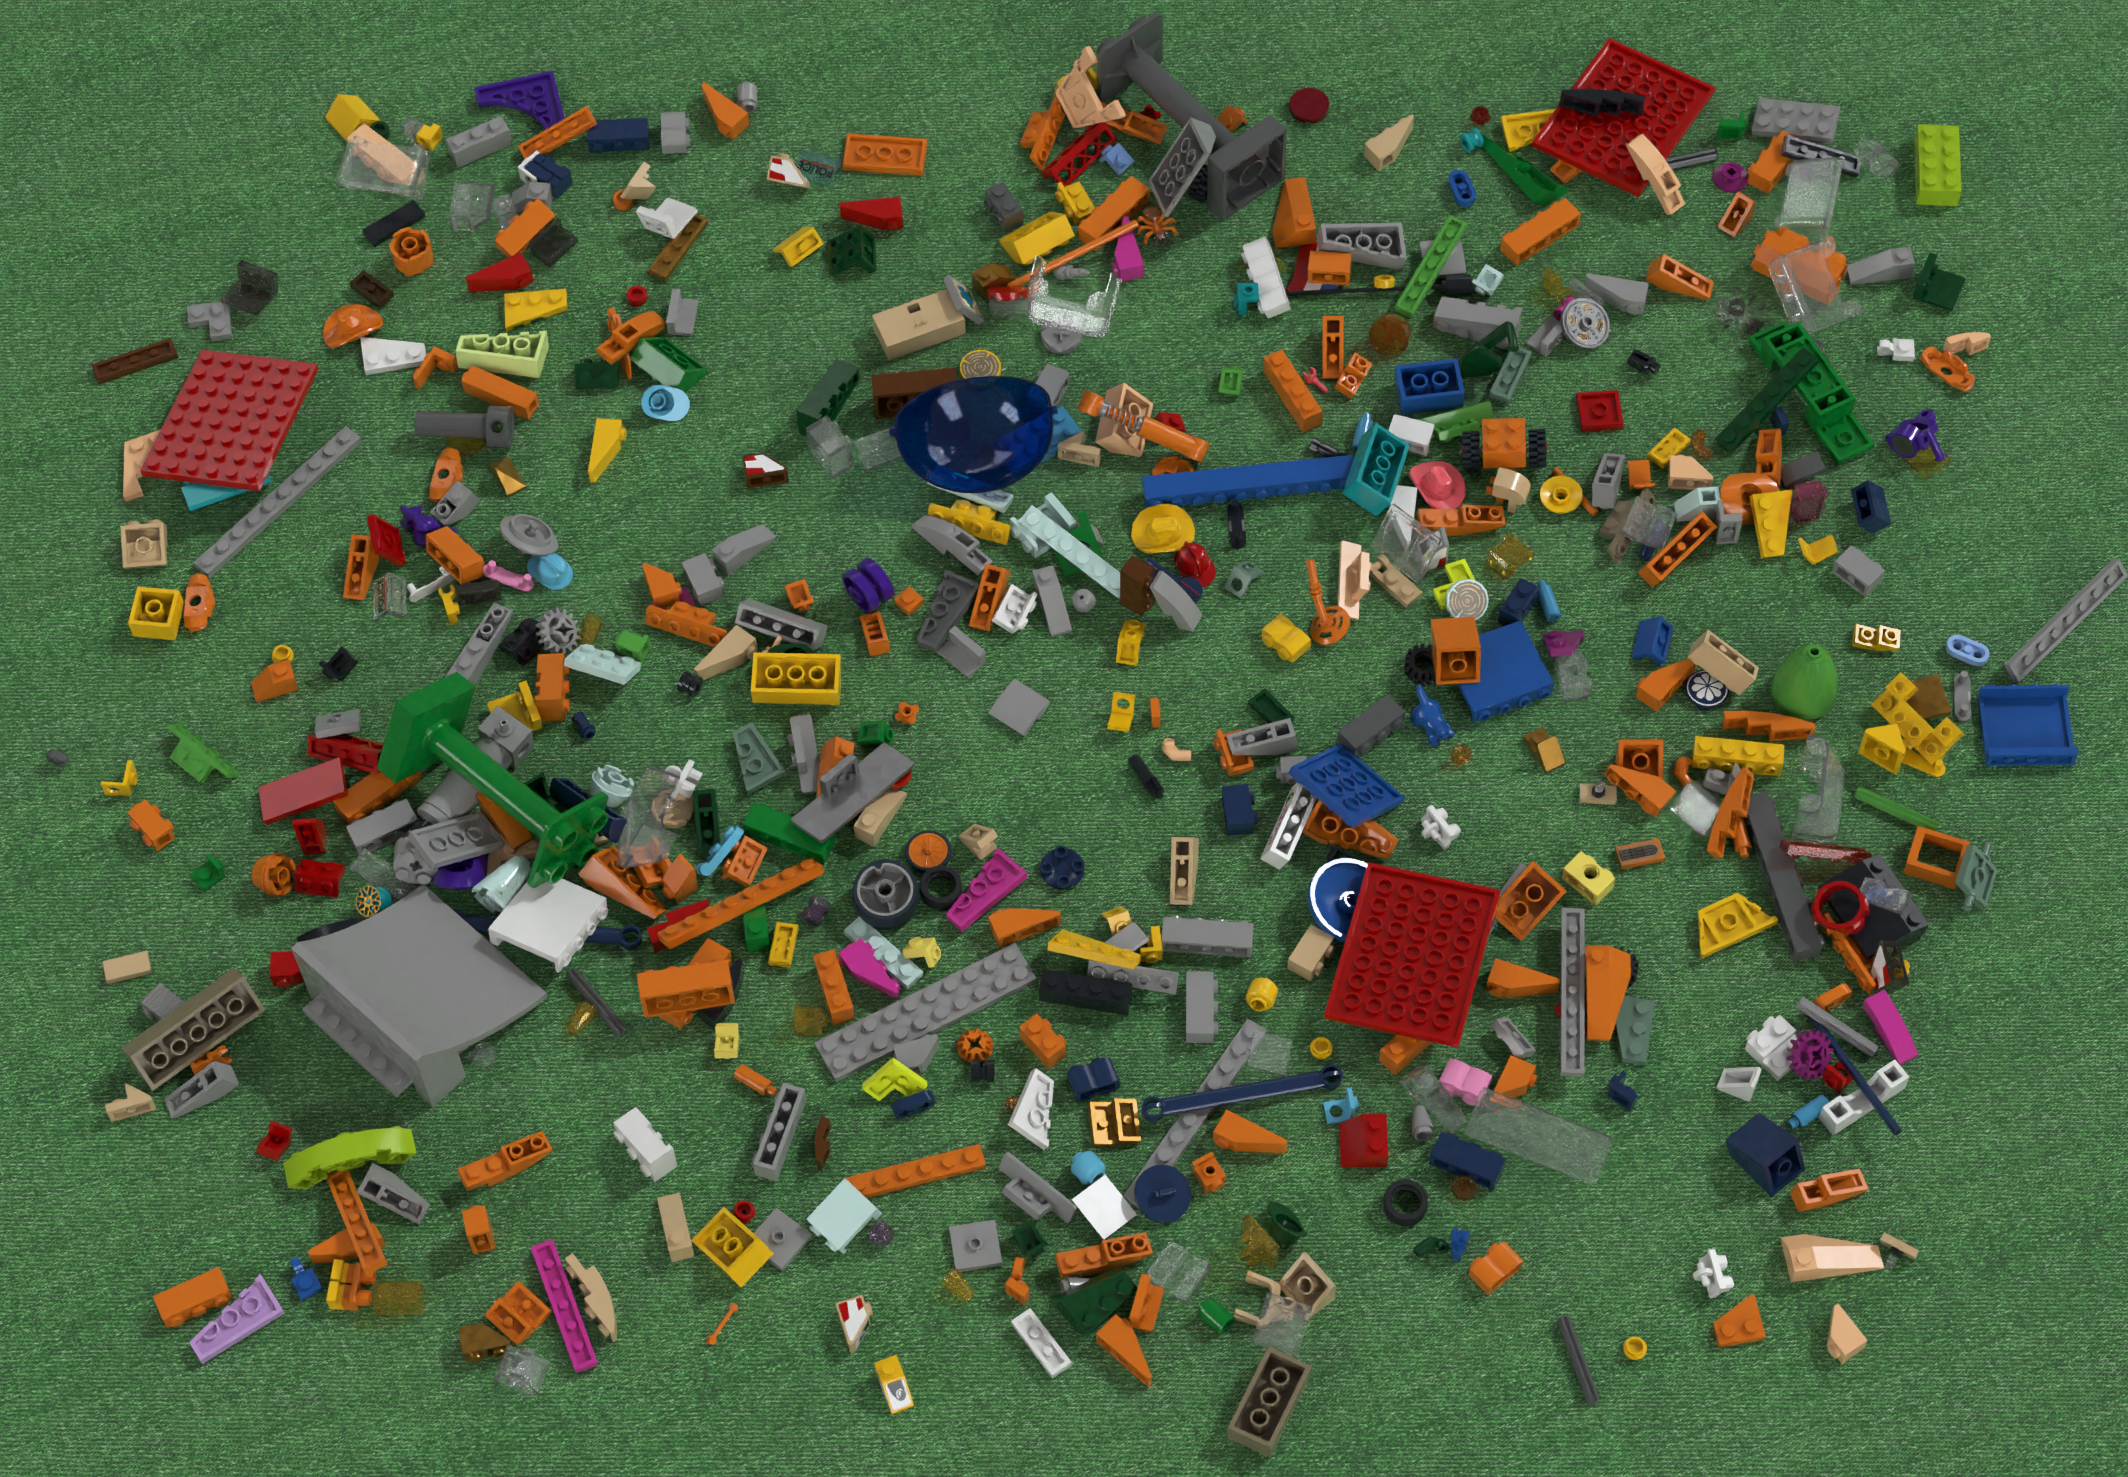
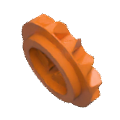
M978 1028L975 1030L968 1029L964 1034H960L957 1042V1051L960 1057L971 1063L972 1059H979L983 1062L993 1051V1041L986 1031L983 1032ZM972 1041L973 1043H975L976 1041H979L980 1048L974 1047L970 1050V1042Z

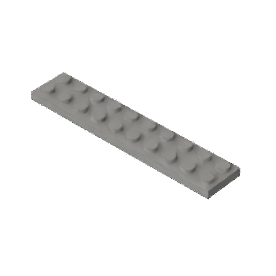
M1014 943L815 1042V1047L835 1082H838L894 1054L893 1046H896L899 1042L913 1041L926 1034L932 1035L1036 983L1037 978Z

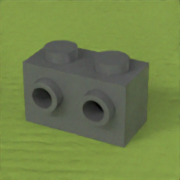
M1004 182L985 190V206L991 211L995 221L1002 227L1005 233L1023 225V210Z

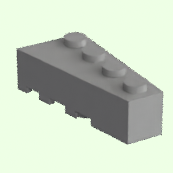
M1402 223L1320 225L1317 234L1318 251L1352 253V261L1403 270L1407 257Z
M1441 297L1434 315L1433 328L1441 332L1456 334L1462 338L1480 341L1504 322L1509 321L1513 323L1516 337H1518L1523 308L1515 307V310L1506 309V305L1498 304L1497 307L1486 306L1485 302L1469 304L1467 300ZM1507 337L1495 346L1500 349H1507Z

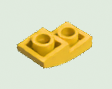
M1856 624L1853 627L1852 647L1876 651H1898L1901 630L1882 625L1875 629Z

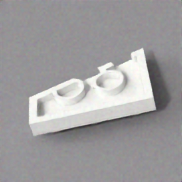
M360 338L366 375L418 367L422 365L426 355L424 343Z
M1035 1068L1027 1079L1008 1125L1045 1150L1049 1147L1047 1131L1051 1120L1048 1118L1049 1107L1052 1106L1054 1080Z

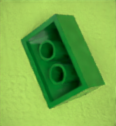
M664 336L640 338L630 360L636 363L638 369L649 373L654 381L668 387L680 389L683 392H687L708 372V369Z

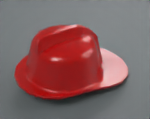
M1186 541L1180 550L1175 553L1174 563L1183 578H1194L1200 582L1202 587H1206L1214 581L1216 577L1215 566L1200 544L1188 543Z

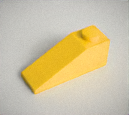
M596 418L588 468L590 483L597 481L621 450L622 441H626L627 431L626 428H623L622 420Z

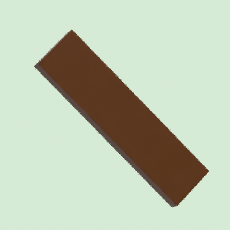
M169 338L92 364V368L98 384H102L176 359L178 355L172 339Z

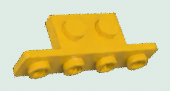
M956 500L951 508L933 503L929 505L927 516H933L950 522L974 537L1006 545L1009 540L1011 526L994 521L997 510H993L988 506L975 505L967 500Z

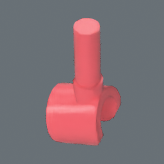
M1309 367L1311 375L1303 372L1306 383H1313L1324 394L1327 393L1328 389L1316 377L1315 368Z

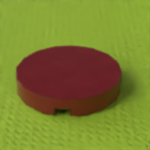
M1310 87L1302 88L1291 96L1289 109L1294 119L1302 123L1306 121L1312 124L1322 121L1327 116L1330 104L1324 92Z

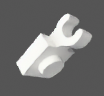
M1893 338L1891 343L1888 340H1879L1877 355H1892V360L1913 362L1915 358L1914 340Z

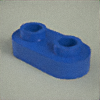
M1462 170L1451 172L1448 185L1456 203L1462 207L1472 206L1476 200V192L1468 174Z

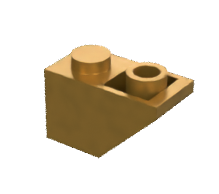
M483 1323L458 1327L462 1354L466 1362L477 1363L484 1358H501L508 1353H513L509 1339Z

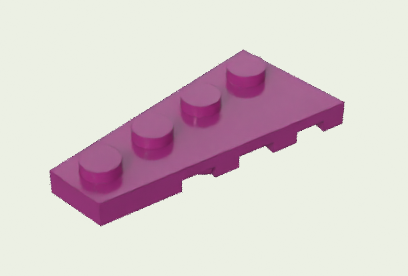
M999 848L994 851L992 859L984 864L982 872L978 877L970 882L968 890L960 895L946 914L947 920L961 932L1028 878L1027 872Z

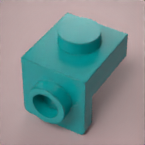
M1258 283L1237 284V294H1233V305L1238 307V315H1246L1247 303L1259 302Z

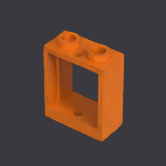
M1918 826L1903 874L1956 889V876L1966 847L1970 845V842ZM1922 842L1960 853L1955 873L1918 862L1917 858Z

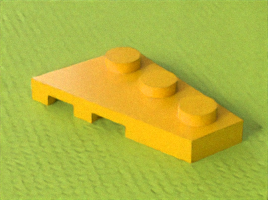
M566 289L504 294L506 332L513 330V327L521 324L524 326L531 324V321L542 317L545 319L568 310Z

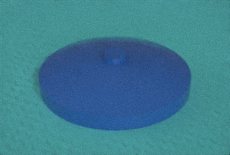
M1348 858L1336 859L1323 865L1311 879L1307 892L1309 910L1317 925L1327 934L1334 936L1335 940L1343 943L1346 941L1368 865L1362 861Z

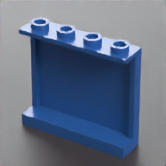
M1521 620L1478 635L1481 645L1480 683L1457 684L1472 712V723L1485 721L1498 713L1504 714L1517 706H1526L1531 701L1537 699H1545L1552 694L1554 682Z
M1989 684L1981 686L1977 695L1985 766L2074 765L2078 756V749L2073 745L2067 701L2069 685L2052 684L2040 686L2038 684H2031L2028 686H2017L2010 684L2007 686H1995Z

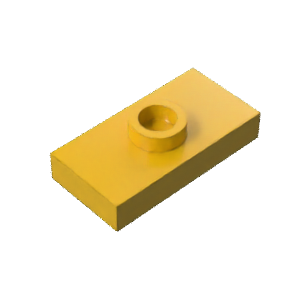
M1674 428L1648 452L1647 458L1664 469L1669 464L1670 455H1679L1690 444L1691 439Z
M776 922L768 960L769 965L791 968L799 930L798 924Z

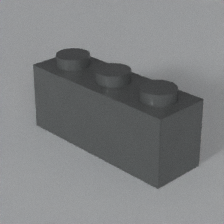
M1387 694L1338 731L1337 742L1345 746L1356 757L1363 756L1370 751L1373 745L1377 742H1383L1389 733L1393 730H1399L1404 725L1405 711Z

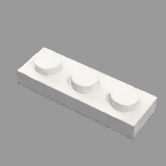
M1031 1308L1011 1321V1325L1052 1379L1072 1366L1070 1359Z

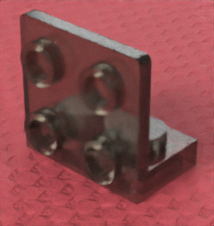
M241 260L237 264L238 281L221 298V301L229 306L258 315L278 293L277 273Z
M484 575L462 585L457 581L455 586L459 606L502 601L501 583Z

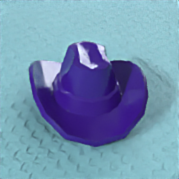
M486 854L439 867L432 878V882L436 886L453 888L458 891L473 888L487 876L488 861Z

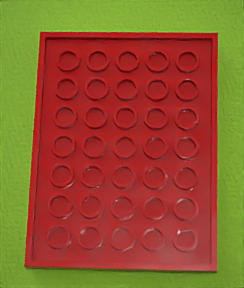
M1609 38L1572 89H1605L1646 96L1642 115L1621 111L1620 116L1600 111L1598 117L1558 106L1532 141V147L1640 198L1650 182L1649 180H1643L1626 144L1638 135L1643 134L1656 147L1664 159L1667 160L1715 94L1716 87Z
M201 350L140 469L141 475L144 477L260 491L319 370L317 364Z
M1368 862L1324 1013V1019L1459 1048L1499 901L1500 890Z

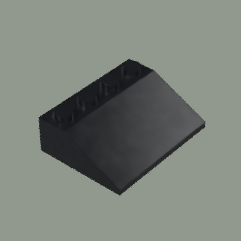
M1881 854L1860 861L1818 887L1820 889L1834 881H1846L1855 885L1863 894L1867 883L1871 882L1903 895V897L1883 906L1868 901L1870 912L1865 918V926L1859 932L1849 934L1866 960L1876 956L1879 945H1892L1891 950L1919 940L1929 926ZM1848 889L1836 891L1827 901L1841 923L1852 920L1860 908L1859 900Z

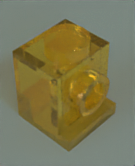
M795 1005V1035H823V1027H827V1013H823V1008Z

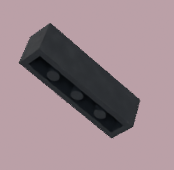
M1043 969L1039 985V1001L1129 1016L1133 996L1131 983Z

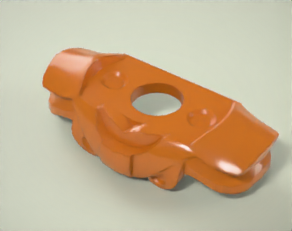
M1932 346L1923 351L1919 359L1927 369L1953 388L1964 392L1972 389L1975 377L1968 373L1969 368L1967 364L1958 356L1951 354L1949 351L1941 353ZM1948 368L1952 374L1945 375L1941 372V369Z
M444 449L437 459L429 499L435 504L443 498L457 480L462 483L463 466L460 464L462 458L456 449ZM443 470L450 472L449 476L444 479L438 477L439 473Z
M203 574L192 575L186 587L184 624L185 628L190 632L205 629L207 618L212 617V611L216 604L214 592L210 588L211 583L207 576ZM194 597L201 598V602L197 606L190 605V601Z

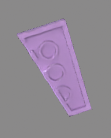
M260 1274L248 1289L245 1288L239 1294V1298L230 1306L227 1305L221 1311L222 1314L203 1328L189 1343L203 1364L285 1313Z

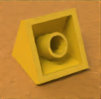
M343 94L337 95L325 116L326 120L347 143V137L364 123L370 127L373 123L381 121L358 96Z
M1892 724L1867 728L1858 754L1895 775L1900 770L1906 751L1898 725Z

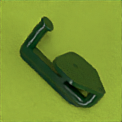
M1509 321L1504 322L1462 355L1459 361L1461 377L1488 376L1499 369L1503 364L1502 358L1490 349L1506 337L1508 340L1507 350L1511 352L1519 350L1513 323Z

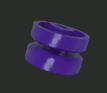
M865 558L858 563L857 569L851 568L842 575V582L849 596L866 613H871L878 608L879 601L885 603L895 595L888 576L871 558Z

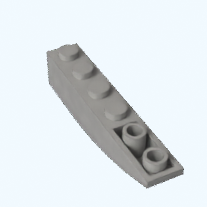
M493 603L445 677L458 672L473 685H476L505 632L513 610Z

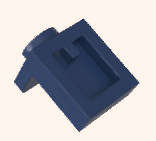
M1622 1071L1619 1076L1614 1075L1609 1081L1608 1097L1628 1111H1631L1636 1105L1638 1095L1631 1087L1623 1085L1627 1073Z

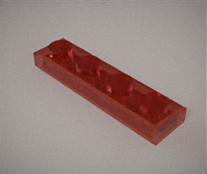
M1781 839L1779 846L1780 849L1787 853V856L1792 858H1800V855H1804L1812 860H1820L1823 857L1828 858L1832 862H1841L1842 859L1848 860L1852 864H1857L1864 859L1872 857V853L1860 847Z

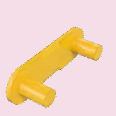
M1904 744L1906 751L1902 763L1934 777L1944 775L1946 768L1943 760H1936L1933 767L1921 754L1908 749L1907 745Z

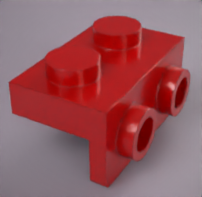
M310 859L301 860L294 872L295 892L338 897L339 883L345 874V865L334 862H316Z

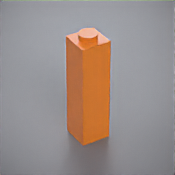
M473 365L468 371L464 372L461 378L465 393L495 406H512L514 414L529 420L539 406L537 393Z

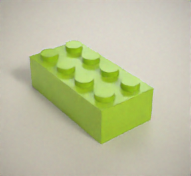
M1918 124L1914 138L1916 205L1958 206L1962 192L1959 126Z

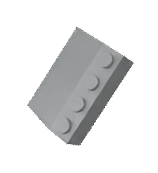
M1191 117L1148 181L1165 217H1169L1211 154L1216 138L1211 125Z

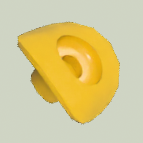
M1157 504L1147 507L1139 512L1132 524L1131 538L1134 546L1144 553L1178 551L1184 545V542L1192 543L1194 541L1195 527L1187 512L1177 505Z

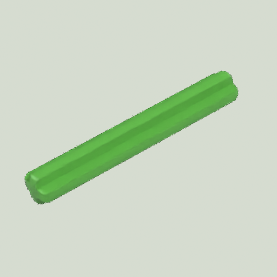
M1859 786L1855 792L1854 797L1912 825L1921 826L1936 831L1939 826L1938 821Z

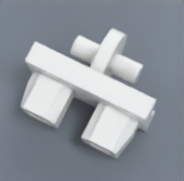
M689 759L683 771L678 766H668L665 769L663 775L666 781L676 784L670 797L676 799L678 794H681L690 799L703 774L692 768L695 763L694 761Z
M1431 805L1427 807L1425 815L1420 820L1425 828L1422 831V836L1425 839L1432 837L1443 849H1447L1452 841L1458 837L1461 829L1457 824H1447L1448 815L1444 808L1435 809Z
M1715 1249L1708 1250L1707 1255L1699 1259V1263H1697L1698 1270L1693 1273L1694 1280L1702 1281V1285L1707 1287L1710 1298H1717L1721 1293L1730 1291L1734 1287L1732 1277L1722 1275V1271L1728 1265L1725 1255H1717Z

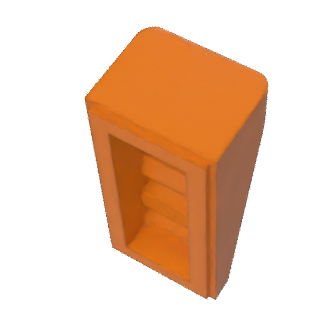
M880 611L859 616L870 656L873 657L890 652V644ZM877 621H878V623H875V624H871V625H867V626H866V624H869V623H873V622H877Z

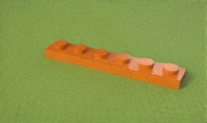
M977 1144L846 1177L845 1179L866 1198L984 1169L986 1168V1163L981 1145Z
M336 1170L327 1174V1182L365 1274H370L387 1266L388 1263L360 1196L357 1193L349 1170L344 1172Z

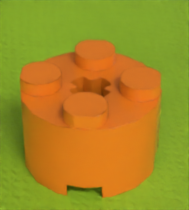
M406 227L393 234L389 248L394 265L405 276L411 277L432 267L434 254L429 236L424 230L420 229L419 231Z

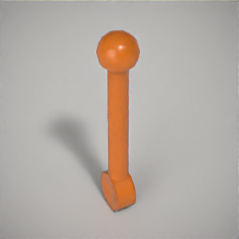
M732 1303L729 1306L728 1313L714 1333L707 1336L706 1341L708 1344L714 1345L716 1343L717 1335L733 1312L738 1310L736 1303Z

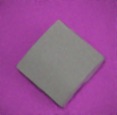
M1461 239L1437 279L1446 278V276L1466 275ZM1434 240L1419 242L1422 260Z
M1014 679L999 696L988 713L1018 733L1026 736L1036 719L1040 720L1051 701Z

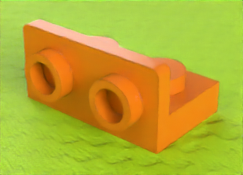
M743 836L730 850L732 852L730 858L724 861L721 867L723 871L721 878L725 880L729 877L748 888L768 848L747 836Z
M1141 1274L1130 1313V1323L1133 1328L1153 1332L1164 1288L1151 1285V1276Z

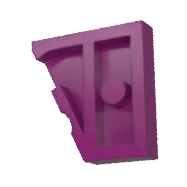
M1584 630L1570 632L1550 631L1548 634H1542L1543 644L1550 657L1572 655L1575 649L1580 646V641H1584Z

